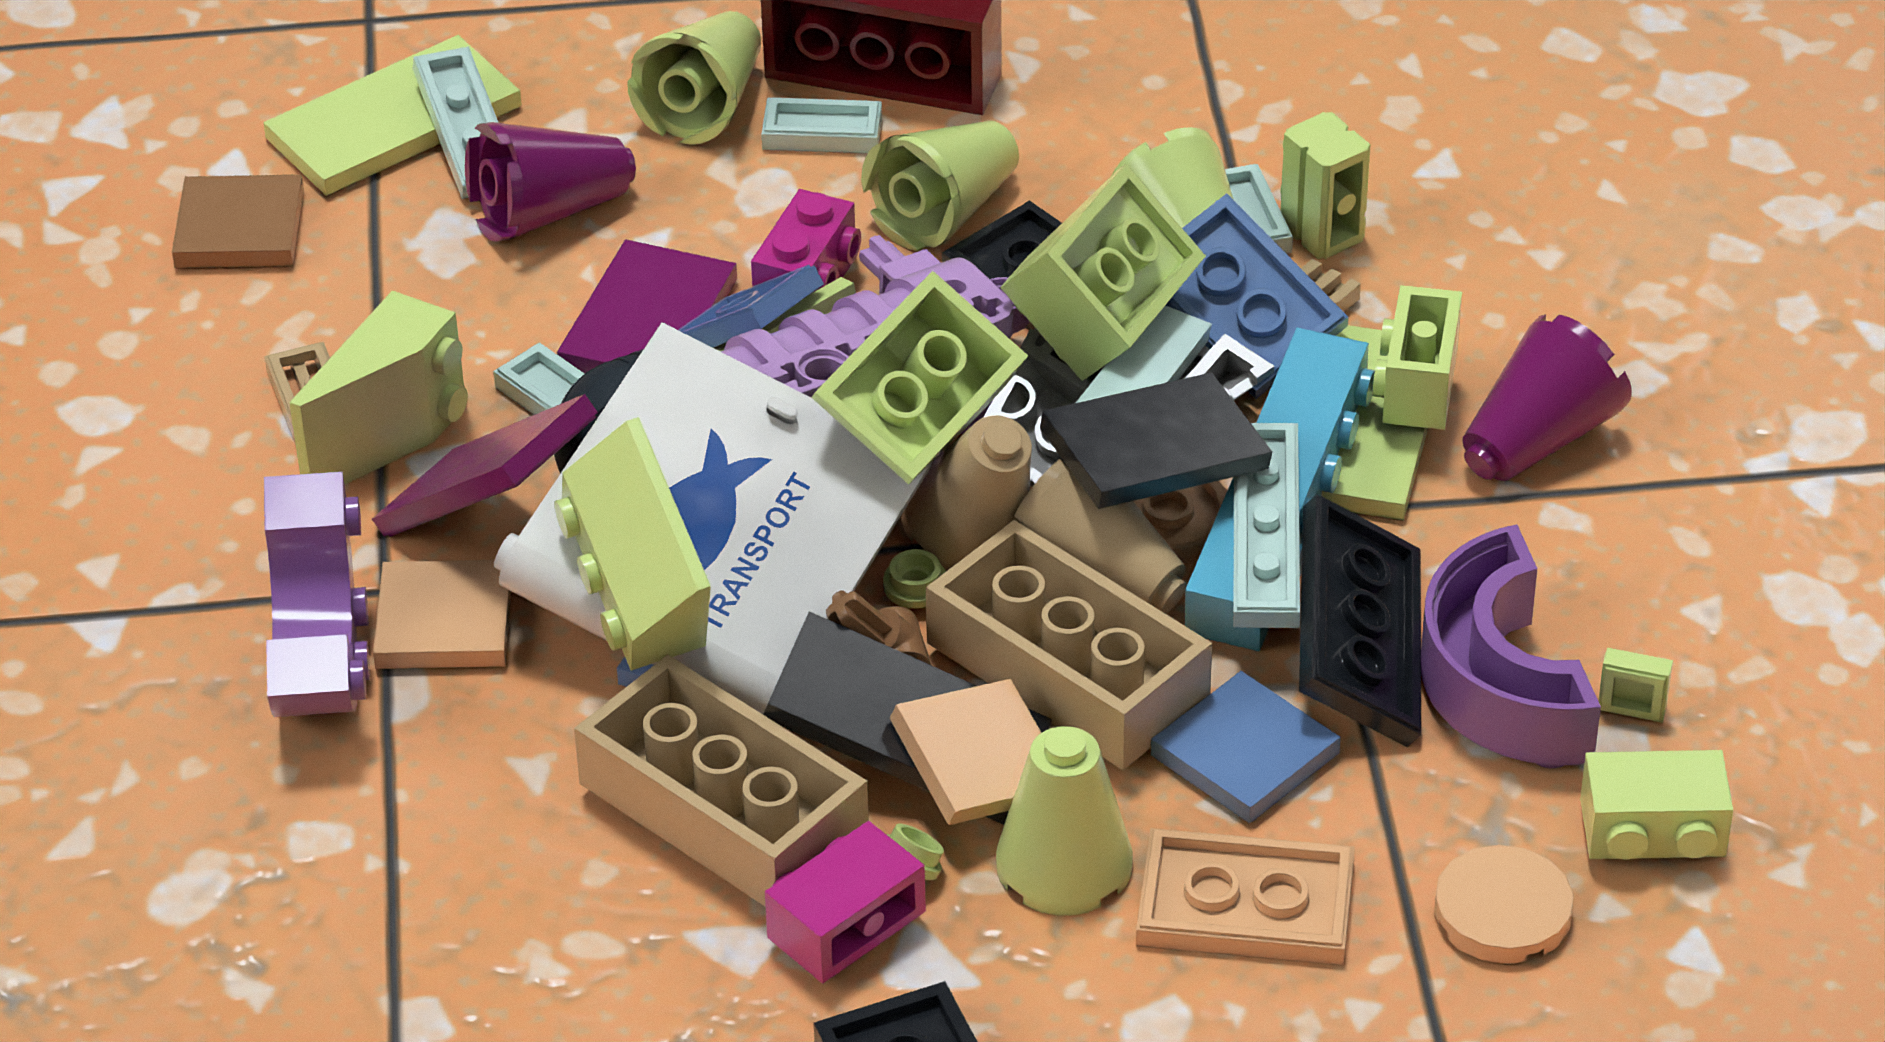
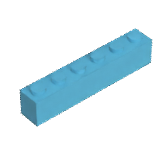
M1297 327L1256 423H1298L1299 558L1301 576L1303 506L1316 494L1322 496V491L1334 493L1342 465V457L1338 456L1340 448L1351 450L1359 425V413H1356L1359 405L1368 407L1372 400L1375 370L1368 369L1369 343ZM1233 477L1185 589V626L1205 639L1260 652L1269 628L1233 627Z

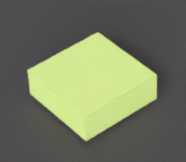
M1607 648L1602 666L1599 691L1600 711L1663 723L1668 702L1673 660Z

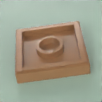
M302 174L185 176L172 248L174 268L293 266L304 193Z

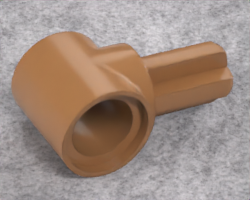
M840 590L832 596V603L826 609L828 620L931 665L917 617L912 611L898 606L877 610L856 592L846 593L844 590Z

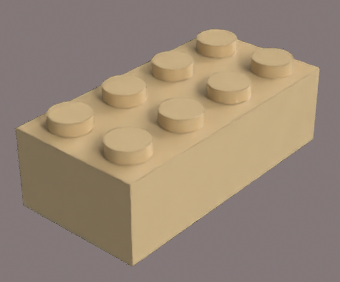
M1016 520L1010 522L926 587L927 644L987 683L1011 679L1028 709L1051 718V724L1055 727L1069 726L1088 732L1098 742L1102 757L1122 770L1126 769L1151 748V739L1211 694L1212 643Z
M669 655L662 658L574 728L580 785L764 906L765 891L772 887L780 876L787 872H794L823 852L833 840L848 835L869 820L867 780Z

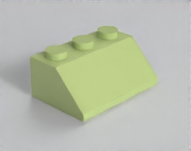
M639 417L624 422L562 472V499L554 501L555 513L563 535L566 539L575 536L583 555L577 557V564L585 589L588 594L598 592L606 609L605 612L600 613L606 640L612 651L622 648L631 671L659 662L666 655L674 657L705 647L711 585L642 423Z

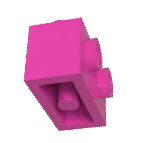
M799 189L751 260L752 287L806 265H810V267L815 265L824 283L815 291L840 277L843 278L855 261L861 245V230L855 228L854 202Z
M868 820L848 835L833 840L823 852L794 872H787L780 876L772 887L765 891L767 938L823 984L926 912L925 865Z

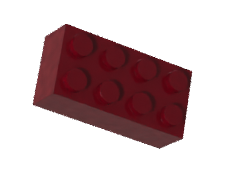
M761 0L764 78L983 116L1002 75L1001 0Z

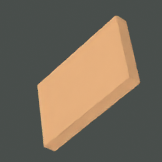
M1150 828L1136 927V946L1344 965L1355 846Z

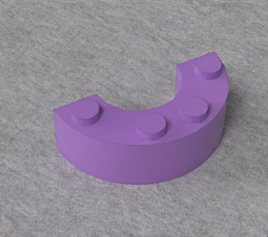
M343 471L264 477L265 536L272 598V640H266L267 698L272 716L286 717L356 711L357 700H366V680H370L368 642H357L356 628L358 626H368L367 591L366 587L354 588L350 536L361 535L359 497H346Z
M1517 524L1482 534L1450 554L1439 566L1428 586L1425 598L1421 645V677L1425 691L1433 706L1453 729L1490 751L1552 769L1564 765L1584 764L1586 752H1596L1601 710L1599 701L1580 660H1550L1530 655L1507 642L1504 638L1511 631L1532 625L1538 568Z

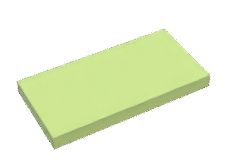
M456 35L263 122L266 139L323 194L328 196L441 144L413 72V57L469 47L496 117L522 106L520 89L465 40Z
M1348 325L1336 335L1369 343L1368 369L1375 370L1377 359L1387 360L1388 356L1380 355L1382 330ZM1372 396L1368 407L1359 405L1356 413H1359V425L1352 449L1340 448L1338 456L1342 457V465L1337 487L1334 493L1322 491V496L1353 513L1404 521L1428 428L1383 423L1384 398Z

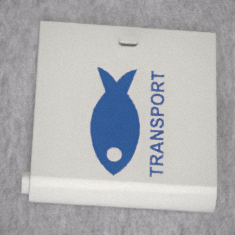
M662 322L562 472L624 422L639 417L711 585L706 646L674 656L673 658L763 714L808 612L810 611L827 619L826 609L832 603V596L840 590H844L846 593L855 591L932 467L933 461L910 484L906 483L811 397ZM561 472L520 535L510 533L504 540L496 555L494 568L501 571L499 576L500 586L606 640L600 619V613L605 612L606 609L598 592L588 594L577 564V557L583 555L575 536L568 539L565 538L555 513L554 501L562 499Z

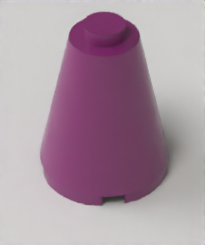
M488 122L480 123L475 127L476 130L481 132L480 136L469 138L466 146L465 181L469 201L481 202L486 218L476 219V222L485 237L494 242L510 240L622 196L627 192L629 183L635 179L636 175L634 155L617 137Z
M1546 314L1539 316L1528 327L1463 436L1462 443L1466 451L1464 458L1471 470L1486 480L1493 478L1499 481H1508L1620 413L1631 400L1632 388L1626 372L1624 371L1617 378L1607 363L1615 355L1608 345L1589 328L1570 317L1558 315L1550 322L1546 321Z

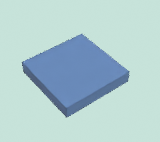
M806 265L724 297L681 327L679 331L713 348L726 343L734 336L754 329H762L824 283L815 265L811 267Z
M1243 671L1237 673L1151 739V756L1248 823L1253 822L1340 752V736Z

